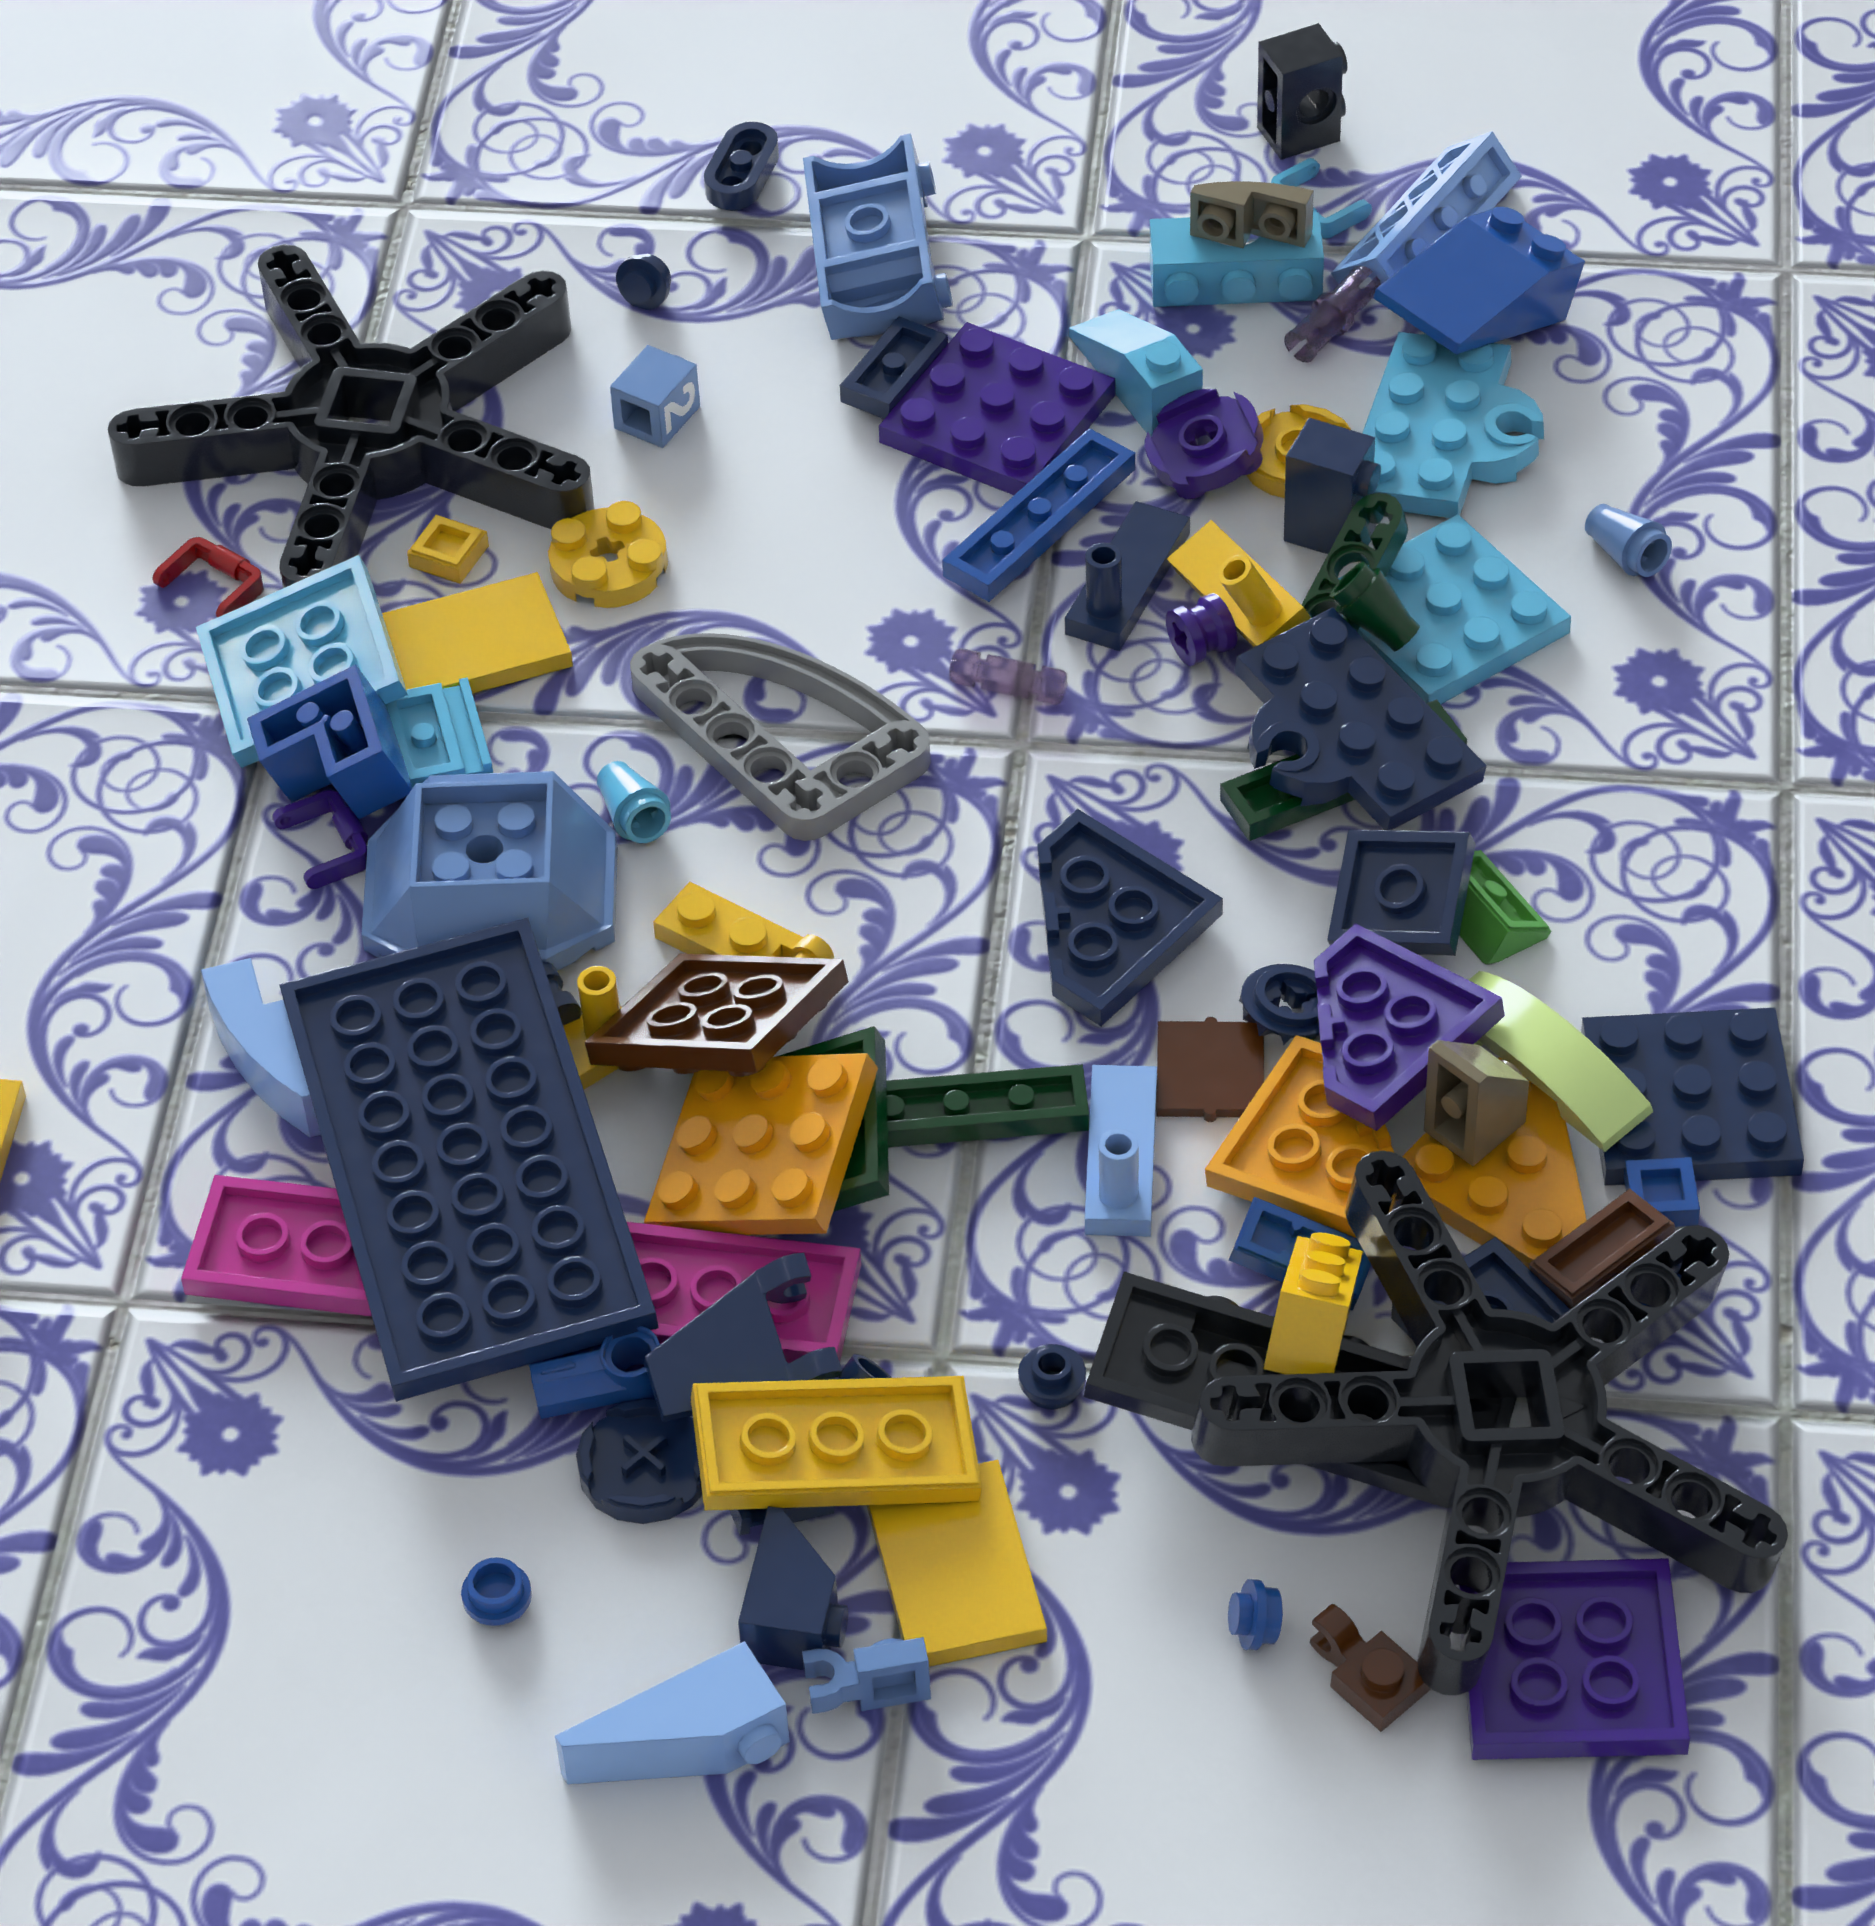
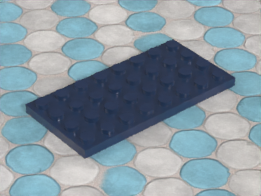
M528 918L279 984L396 1402L602 1344L608 1336L613 1335V1339L638 1332L637 1327L640 1326L650 1330L659 1328L656 1311Z

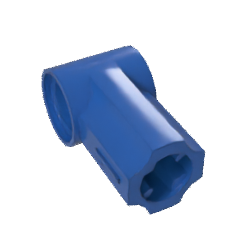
M640 1326L637 1327L638 1332L615 1339L611 1335L606 1337L600 1345L530 1364L532 1385L540 1418L545 1419L643 1398L655 1399L645 1366L634 1372H625V1370L633 1365L644 1364L645 1356L660 1345L657 1336L650 1329Z

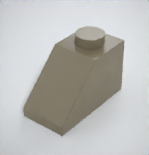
M1437 1040L1429 1047L1424 1131L1473 1167L1526 1122L1529 1080L1523 1077L1522 1073L1512 1063L1506 1060H1499L1480 1045Z

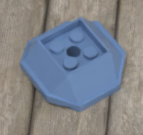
M554 771L430 775L423 783H416L401 806L368 840L361 932L364 951L379 958L528 918L542 962L553 964L558 971L574 963L590 949L597 951L615 942L618 850L616 831Z

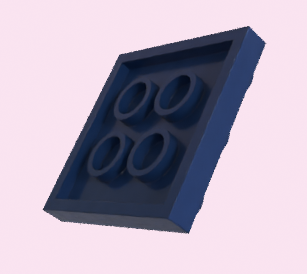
M1775 1007L1582 1017L1581 1033L1626 1075L1651 1103L1653 1113L1606 1152L1599 1148L1605 1186L1625 1185L1624 1169L1625 1161L1692 1157L1695 1181L1802 1175L1804 1156Z

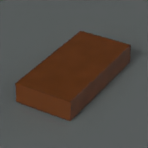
M1628 1189L1530 1262L1529 1268L1567 1307L1572 1309L1676 1232L1675 1225L1634 1191Z

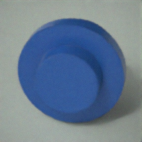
M494 1557L480 1561L470 1570L463 1582L461 1597L463 1607L472 1619L481 1624L498 1626L513 1622L525 1613L531 1602L532 1591L529 1578L521 1568L508 1559Z
M1247 1579L1242 1586L1241 1592H1234L1231 1595L1228 1606L1229 1631L1232 1635H1238L1244 1650H1258L1262 1644H1275L1281 1632L1283 1617L1280 1591L1278 1588L1265 1587L1261 1580Z

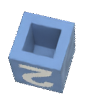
M647 345L610 385L614 429L664 448L700 407L697 364L687 361L678 355H672Z

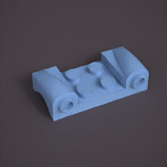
M911 133L900 135L896 142L885 152L863 162L849 164L834 163L814 155L803 158L820 303L831 340L883 335L898 316L923 326L944 320L943 308L953 306L946 273L935 274L924 208L928 207L927 196L936 194V186L930 162L919 163Z

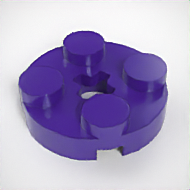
M1200 389L1178 397L1164 406L1157 414L1156 418L1159 425L1154 429L1152 437L1147 432L1145 452L1156 477L1163 484L1175 488L1179 497L1184 499L1198 498L1206 491L1223 487L1242 475L1253 473L1260 467L1263 460L1260 451L1264 440L1263 429L1255 408L1243 395L1233 392L1236 398L1234 399L1229 396H1219L1217 389ZM1208 435L1212 440L1207 444L1198 446L1197 439L1201 436Z

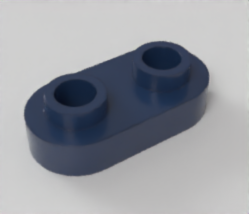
M743 122L727 130L704 171L705 196L709 203L720 209L737 211L750 206L758 199L779 159L778 136L772 127L761 122Z

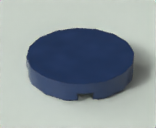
M643 1398L621 1402L606 1410L607 1417L599 1420L595 1426H593L592 1421L582 1433L576 1453L582 1491L596 1509L612 1518L639 1524L669 1520L693 1507L702 1496L692 1417L662 1422L656 1400Z

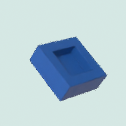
M1692 1157L1625 1161L1624 1182L1626 1191L1628 1189L1634 1191L1671 1220L1675 1227L1698 1225L1700 1206Z

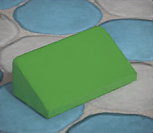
M1475 850L1459 936L1484 964H1493L1547 939L1552 931L1482 850Z

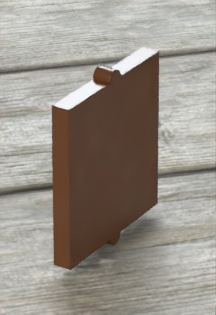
M1207 1017L1205 1021H1158L1157 1117H1204V1120L1207 1122H1214L1217 1117L1240 1118L1264 1083V1036H1259L1257 1023L1217 1022V1019L1214 1017Z

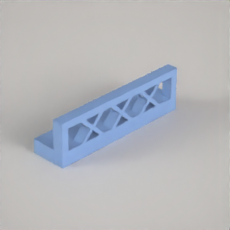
M1493 131L1447 147L1331 272L1338 285L1343 286L1370 277L1376 287H1379L1465 217L1493 209L1522 177Z

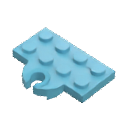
M1398 332L1363 430V434L1375 437L1374 463L1381 465L1380 479L1375 493H1386L1395 497L1401 504L1403 512L1451 518L1461 514L1472 479L1494 484L1517 481V472L1531 464L1539 455V439H1544L1543 414L1534 399L1519 389L1504 386L1512 363L1511 345L1492 343L1456 355L1426 334ZM1508 432H1521V433H1524V434H1523V435H1518V436H1511V435H1507V434H1505V433H1508Z

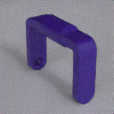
M333 790L323 791L280 807L272 815V820L276 827L286 829L331 812L333 815L332 822L347 849L352 850L349 854L308 869L304 873L303 879L310 889L326 886L366 870V843L368 835L351 808L346 807L339 793Z

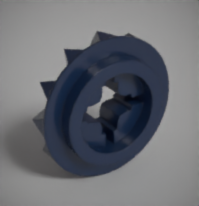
M1274 964L1262 967L1246 978L1239 998V1002L1243 1004V1020L1257 1023L1259 1036L1274 1033L1281 1036L1283 1045L1296 1035L1313 1041L1317 1035L1320 1036L1317 1008L1318 996L1314 970L1293 964ZM1280 999L1283 1002H1287L1292 1009L1301 1008V1012L1294 1013L1288 1006L1279 1007Z

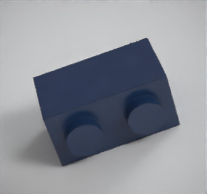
M1308 418L1286 455L1285 542L1321 553H1329L1351 509L1363 497L1374 494L1378 486L1381 465L1374 463L1375 437ZM1368 524L1371 534L1375 530L1377 524Z

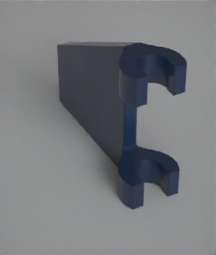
M794 1253L780 1257L757 1269L744 1281L645 1356L644 1364L662 1422L693 1416L691 1406L693 1383L832 1380L842 1375V1368L835 1347L811 1351L788 1363L785 1359L767 1301L786 1304L806 1298L807 1291L804 1283L810 1282L812 1276L804 1253Z

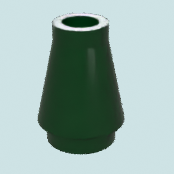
M1365 562L1357 564L1346 573L1330 593V597L1338 604L1336 611L1385 642L1393 651H1397L1406 645L1420 628V625L1406 610L1381 569L1376 568L1372 570Z

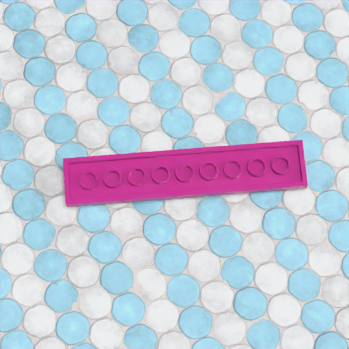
M214 1175L181 1277L185 1295L372 1317L336 1188ZM627 1222L656 1311L659 1328L651 1331L657 1336L660 1344L744 1281L757 1269L780 1257L794 1253H804L812 1276L810 1282L804 1283L807 1291L806 1298L786 1304L767 1301L781 1347L788 1363L811 1351L827 1347H835L840 1362L861 1269L860 1248Z

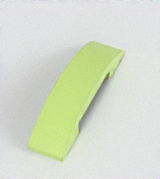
M1479 971L1469 979V981L1501 996L1505 1016L1474 1045L1482 1046L1484 1044L1501 1059L1517 1067L1525 1078L1557 1102L1560 1116L1563 1120L1601 1150L1606 1152L1653 1113L1651 1103L1626 1075L1587 1037L1545 1003L1517 985L1491 973Z

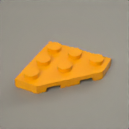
M1296 1035L1206 1166V1183L1210 1188L1251 1202L1254 1197H1257L1356 1238L1345 1214L1356 1166L1362 1157L1371 1152H1395L1391 1145V1136L1385 1124L1376 1131L1327 1104L1323 1079L1321 1043Z
M1530 1081L1526 1122L1475 1166L1472 1167L1426 1132L1402 1156L1413 1167L1444 1223L1480 1245L1496 1237L1529 1270L1530 1262L1587 1221L1566 1121L1560 1116L1557 1102Z

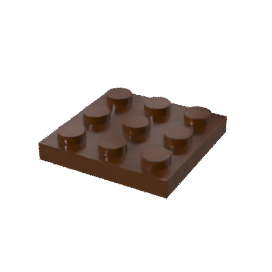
M680 953L585 1041L590 1065L618 1066L619 1070L626 1072L638 1071L644 1068L673 1069L677 1074H691L701 1070L728 1071L731 1076L735 1077L756 1074L766 1067V1063L787 1042L793 1040L797 1033L818 1012L826 1008L828 1002L849 982L844 960Z

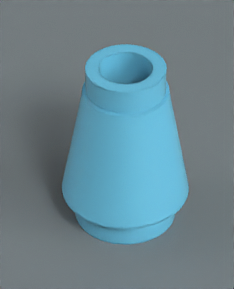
M614 761L601 769L597 776V785L601 790L616 832L624 839L632 840L636 843H649L662 836L671 821L670 801L667 795L635 772L625 762Z

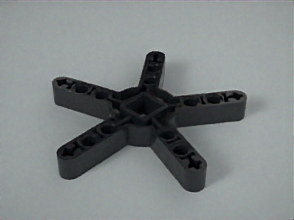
M283 244L273 246L260 255L258 269L266 312L300 368L288 383L285 391L130 409L115 415L109 422L107 429L118 478L123 483L131 486H152L295 469L308 486L280 559L279 569L283 588L357 556L377 500L405 494L425 483L551 530L553 525L561 519L572 518L583 512L595 509L590 466L584 459L455 412L569 337L572 329L566 281L561 275L552 271H535L521 277L412 348L389 343H360L307 253L302 248L294 245ZM349 417L390 421L389 425L348 420Z
M1388 1151L1371 1152L1362 1157L1356 1166L1345 1214L1352 1231L1417 1348L1412 1356L1408 1371L1225 1376L1216 1378L1206 1384L1200 1394L1192 1428L1191 1442L1195 1452L1203 1460L1213 1465L1228 1467L1406 1461L1422 1484L1448 1503L1417 1659L1418 1672L1422 1681L1429 1688L1443 1695L1457 1696L1468 1692L1477 1684L1493 1640L1515 1519L1518 1517L1541 1513L1567 1500L1720 1585L1739 1593L1756 1592L1763 1589L1770 1582L1788 1538L1785 1522L1772 1508L1606 1419L1607 1397L1604 1386L1703 1312L1715 1298L1728 1264L1729 1250L1727 1243L1721 1235L1710 1228L1699 1225L1686 1226L1677 1230L1554 1323H1550L1537 1316L1519 1311L1492 1309L1413 1167L1405 1158L1396 1153ZM1403 1246L1412 1247L1415 1250L1407 1249ZM1433 1300L1442 1301L1447 1305L1438 1304ZM1641 1303L1648 1304V1305L1651 1306V1307L1642 1305ZM1591 1338L1599 1339V1340L1603 1341L1604 1343L1594 1341V1340L1591 1339ZM1526 1397L1531 1427L1474 1428L1470 1399ZM1354 1414L1366 1415L1373 1420H1363ZM1286 1416L1298 1417L1305 1422H1294L1286 1418ZM1616 1477H1623L1625 1479H1628L1633 1484L1622 1482L1618 1480ZM1677 1510L1688 1512L1696 1518L1684 1516ZM1468 1526H1478L1485 1529L1488 1534L1478 1533L1471 1530ZM1455 1585H1466L1473 1588L1477 1594L1461 1591ZM1451 1632L1454 1634H1464L1459 1651L1450 1648Z

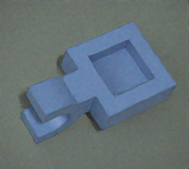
M924 1637L909 1640L884 1639L868 1647L853 1649L854 1661L846 1662L837 1652L829 1649L802 1651L806 1678L826 1676L832 1679L828 1683L809 1687L812 1714L827 1712L838 1708L844 1702L856 1700L860 1702L861 1711L931 1699L929 1661Z

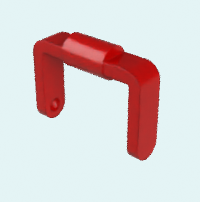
M193 537L185 542L157 567L152 577L154 584L164 588L194 561L201 558L208 562L210 566L237 581L241 580L243 583L218 606L216 610L217 618L251 603L264 590L259 568L250 564L248 559L222 545H215L202 537Z

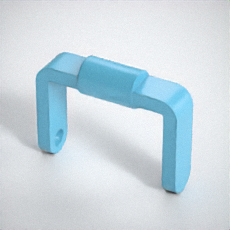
M1308 158L1274 176L1271 183L1297 187L1314 178L1320 170V164L1313 158ZM1362 199L1327 218L1319 214L1322 239L1331 238L1365 220L1372 211L1371 204Z

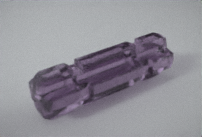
M963 648L955 650L949 667V677L954 684L973 688L975 687V682L981 683L982 690L1029 699L1030 694H1035L1036 701L1053 705L1062 702L1067 690V673L1063 669L1042 666L1041 671L1035 670L1036 664L992 654H988L986 659H981V652Z

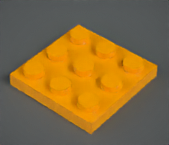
M868 1053L774 1056L766 1063V1067L763 1070L750 1076L735 1077L731 1076L728 1071L701 1070L695 1072L644 1223L740 1235L826 1234L878 1071L877 1065Z

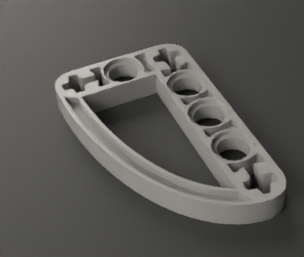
M697 633L674 636L651 643L637 651L630 661L632 688L637 698L784 833L794 839L803 841L816 840L829 834L922 776L930 766L929 733L919 722L865 683L834 666L799 651L749 637ZM701 671L745 674L784 685L827 704L872 733L810 770ZM667 674L669 676L670 689H668V681L663 677ZM690 701H702L710 705L705 712L691 715L679 710L683 704ZM730 734L741 735L747 739L743 745L736 748H724L716 744L718 739ZM767 768L779 769L785 774L780 780L769 783L760 782L753 778V775L758 771ZM850 773H861L871 778L867 784L861 787H848L839 782L842 777ZM796 803L800 805L802 809L796 811Z

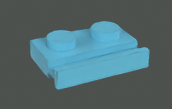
M468 677L459 679V686L444 689L441 683L407 689L408 695L386 704L412 788L416 783H423L430 775L493 773L492 761Z

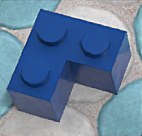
M356 664L247 718L259 762L291 803L332 783L357 818L361 819L408 796L412 790L387 706Z

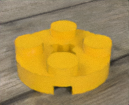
M618 501L611 504L608 508L593 509L572 518L561 519L553 525L551 530L552 541L548 550L553 583L564 596L576 602V594L582 597L593 598L594 607L615 608L629 605L648 596L657 587L656 578L662 571L666 572L668 557L665 536L653 520L641 515L640 507L633 502ZM614 553L617 554V559L607 562L606 558L600 555Z

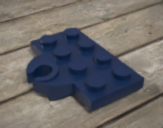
M1333 607L1237 656L1234 673L1264 703L1258 709L1251 725L1247 746L1250 753V761L1254 769L1266 766L1269 756L1276 751L1287 750L1300 756V759L1294 761H1280L1272 769L1269 785L1281 792L1302 798L1301 806L1324 804L1348 792L1383 830H1393L1483 782L1487 765Z

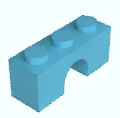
M1313 212L1312 235L1305 248L1264 237H1259L1254 242L1246 244L1244 248H1239L1191 236L1190 217L1150 219V272L1153 307L1323 300L1324 253L1319 212Z

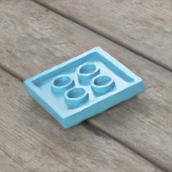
M1457 514L1403 543L1386 576V579L1410 616L1420 625L1414 637L1401 649L1393 651L1385 642L1360 627L1357 632L1426 703L1437 699L1440 704H1443L1569 634L1571 616Z
M359 555L196 627L231 752L241 768L259 761L247 721L248 717L355 664L385 705L408 695L369 571Z

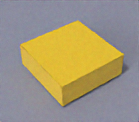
M435 515L408 550L409 567L461 584L489 547L487 531Z

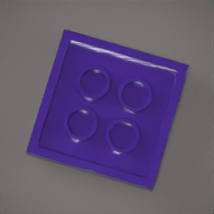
M966 322L879 425V443L1015 495L1089 429L1115 397L1116 378Z
M1669 1558L1507 1562L1493 1640L1477 1684L1466 1692L1472 1760L1688 1755L1690 1733ZM1457 1585V1588L1461 1591L1477 1594L1473 1588L1466 1585Z

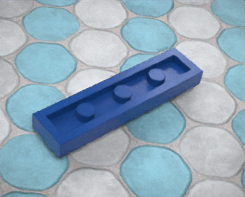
M1089 428L942 559L943 577L990 602L1135 470V452Z

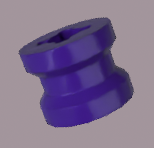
M1215 593L1200 597L1196 606L1190 609L1180 606L1169 610L1166 614V628L1171 644L1179 658L1188 666H1194L1203 662L1207 653L1215 650L1223 653L1234 649L1237 645L1238 635L1233 617L1225 602Z

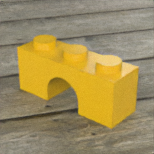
M1312 1233L1310 1238L1297 1236L1280 1291L1264 1370L1281 1374L1335 1372L1363 1251L1350 1248L1351 1243L1347 1239L1329 1233Z

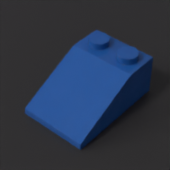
M1495 207L1485 212L1467 216L1377 287L1373 299L1457 355L1566 320L1585 260L1566 249V244L1561 239L1543 234L1525 222L1523 215L1518 211L1508 207Z

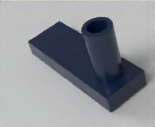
M1136 501L1111 543H1097L1086 551V583L1065 616V635L1120 651L1171 567L1167 558L1183 545L1190 535V517Z

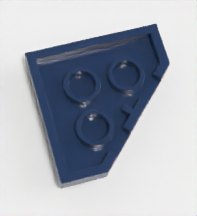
M1079 809L1075 810L1037 844L1052 996L1101 1027L1223 915L1222 897Z

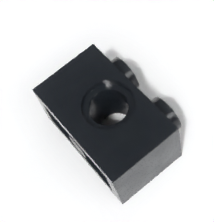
M1319 23L1259 41L1257 128L1281 160L1340 141L1341 117L1346 114V104L1342 94V76L1347 72V59L1340 43L1333 42Z

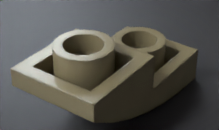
M1251 181L1213 182L1194 185L1190 192V235L1244 248L1252 234L1305 248L1313 229L1314 190Z

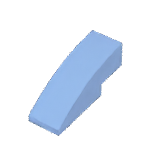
M251 958L202 969L201 973L209 1010L220 1041L235 1068L254 1092L284 1120L309 1137L321 1135L284 1001L280 1000L263 1004Z

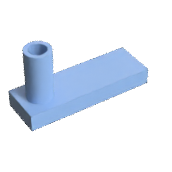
M1092 1065L1085 1235L1151 1237L1157 1066Z

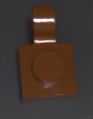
M1335 1604L1329 1605L1312 1620V1625L1319 1632L1310 1639L1311 1646L1324 1659L1337 1667L1332 1672L1330 1687L1380 1732L1431 1690L1422 1681L1418 1672V1662L1382 1630L1366 1643L1359 1634L1352 1619Z

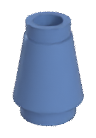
M1600 504L1592 509L1585 521L1586 533L1628 575L1650 577L1658 573L1670 557L1672 550L1671 539L1666 535L1663 525L1658 522L1622 511L1607 504Z

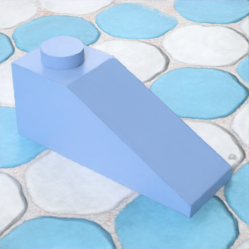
M745 1641L555 1735L561 1775L567 1784L728 1774L746 1764H758L769 1759L781 1746L790 1742L786 1703Z

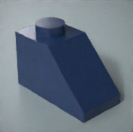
M768 1506L738 1620L740 1643L746 1642L759 1664L804 1670L802 1651L812 1649L831 1650V1646L839 1648L843 1646L848 1624V1606L838 1604L836 1576L782 1508Z

